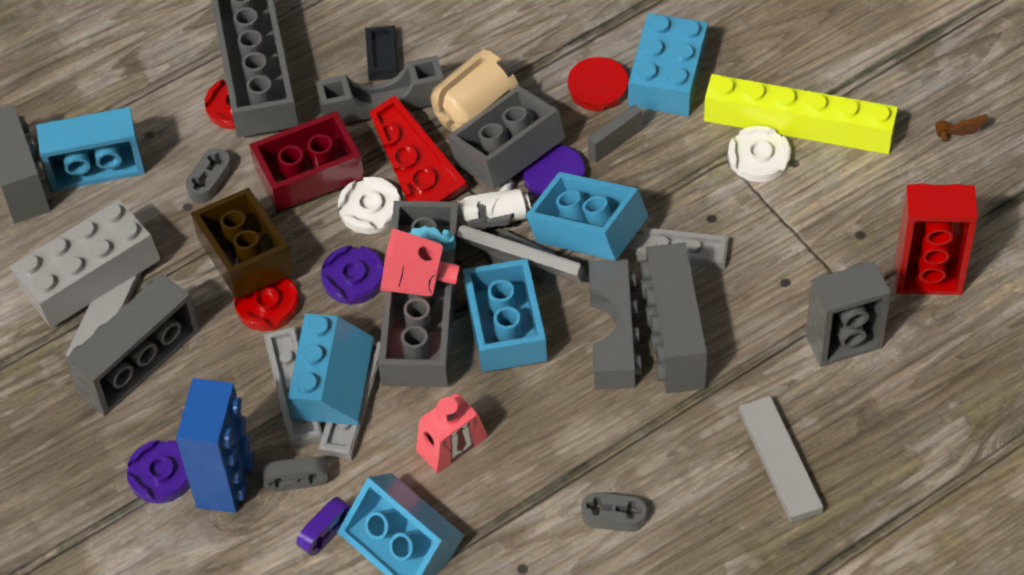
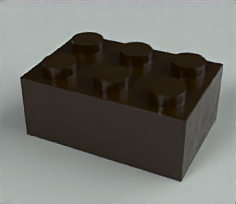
M249 187L191 212L199 242L236 299L295 273L288 244Z

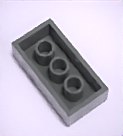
M686 242L646 247V260L640 262L642 274L640 285L642 298L646 299L647 306H645L647 326H651L652 334H650L652 353H656L657 362H655L657 381L664 382L665 394L705 389L707 350Z
M162 273L154 281L147 283L134 299L122 305L116 315L107 323L100 325L89 339L82 345L75 347L65 359L77 394L102 415L106 416L199 332L190 294Z

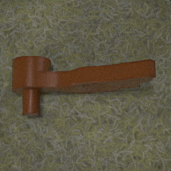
M983 114L972 119L962 120L955 125H949L948 121L945 120L939 121L935 124L937 136L941 137L943 142H947L950 133L961 136L972 134L975 130L982 128V124L987 122L988 117L987 114Z

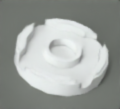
M765 126L744 128L739 131V135L734 139L732 138L729 142L728 161L730 167L738 176L748 181L766 182L774 180L784 174L789 167L791 147L788 139L783 134L781 137L773 128Z
M377 177L363 178L364 181L349 183L341 191L338 199L340 219L346 227L363 234L379 233L390 228L392 225L394 201H401L396 187L389 181Z

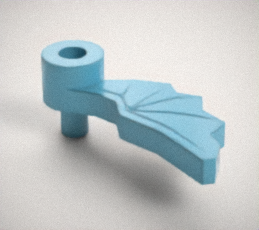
M423 226L421 228H413L409 232L410 234L441 243L445 251H451L456 247L454 235L449 233L448 230H443L441 234L435 227Z

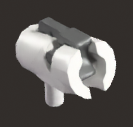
M509 179L500 186L499 192L465 197L463 200L457 201L460 209V226L465 225L477 230L486 231L487 228L491 229L496 226L509 225L510 222L525 220L526 213L531 209L528 194H522L520 189L512 190L513 181Z

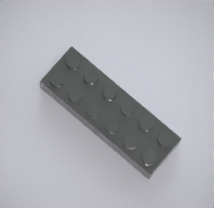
M211 0L237 137L298 126L274 1Z
M394 201L391 231L393 228L409 233L413 228H421L423 226L435 227L441 234L443 230H448L449 233L454 235L456 247L451 251L443 250L441 261L457 265L459 239L456 235L460 227L458 202ZM436 281L432 296L385 291L378 361L381 386L448 387L456 285Z

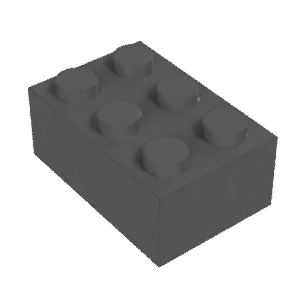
M519 85L447 136L456 165L494 190L566 138L558 109Z
M13 104L0 109V185L15 224L51 212L47 199L53 197L48 182L45 180L46 176L39 157L32 158L38 156L31 134L24 135L30 133L24 115H17Z
M875 261L865 264L857 263L848 269L835 273H824L815 279H811L805 336L820 367L882 348L891 292Z

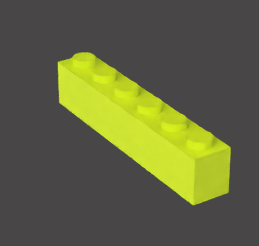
M711 74L705 96L704 121L739 128L765 126L775 129L779 135L783 134L789 137L889 154L898 107Z

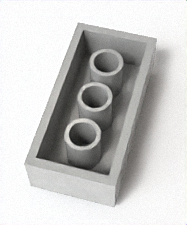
M118 199L15 262L9 268L20 291L50 328L89 305L90 302L131 279L161 259L151 234Z

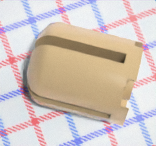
M483 49L479 53L474 54L434 87L430 96L432 108L440 123L450 132H454L519 85L514 74L508 77L497 64L501 59L491 51Z

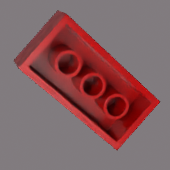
M926 183L906 185L895 255L896 294L962 295L977 223L975 185H929Z

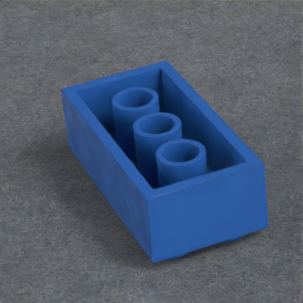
M192 378L176 440L196 508L237 513L239 501H244L246 497L247 481L245 478L247 471H252L255 453L250 450L251 437L245 430L246 416L241 414V397H237L234 383Z

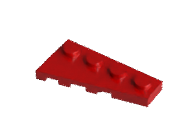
M395 95L369 112L407 201L448 202L468 189L465 179Z

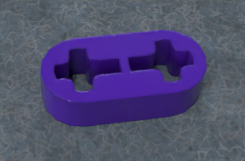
M340 497L331 499L301 530L296 540L297 546L310 556L318 554L338 534L337 532L352 506Z

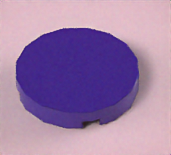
M556 145L522 170V177L528 191L539 198L559 172L585 177V166L583 159L575 150L565 145Z
M344 246L333 251L324 260L321 272L322 285L328 296L337 302L349 305L364 303L374 298L381 291L380 287L384 262L378 253L363 246H360L361 249Z
M150 441L139 447L129 459L127 470L129 486L134 494L145 502L156 504L172 502L183 496L190 488L176 441Z

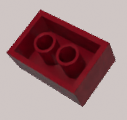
M337 111L249 144L254 168L277 212L364 178L361 154Z

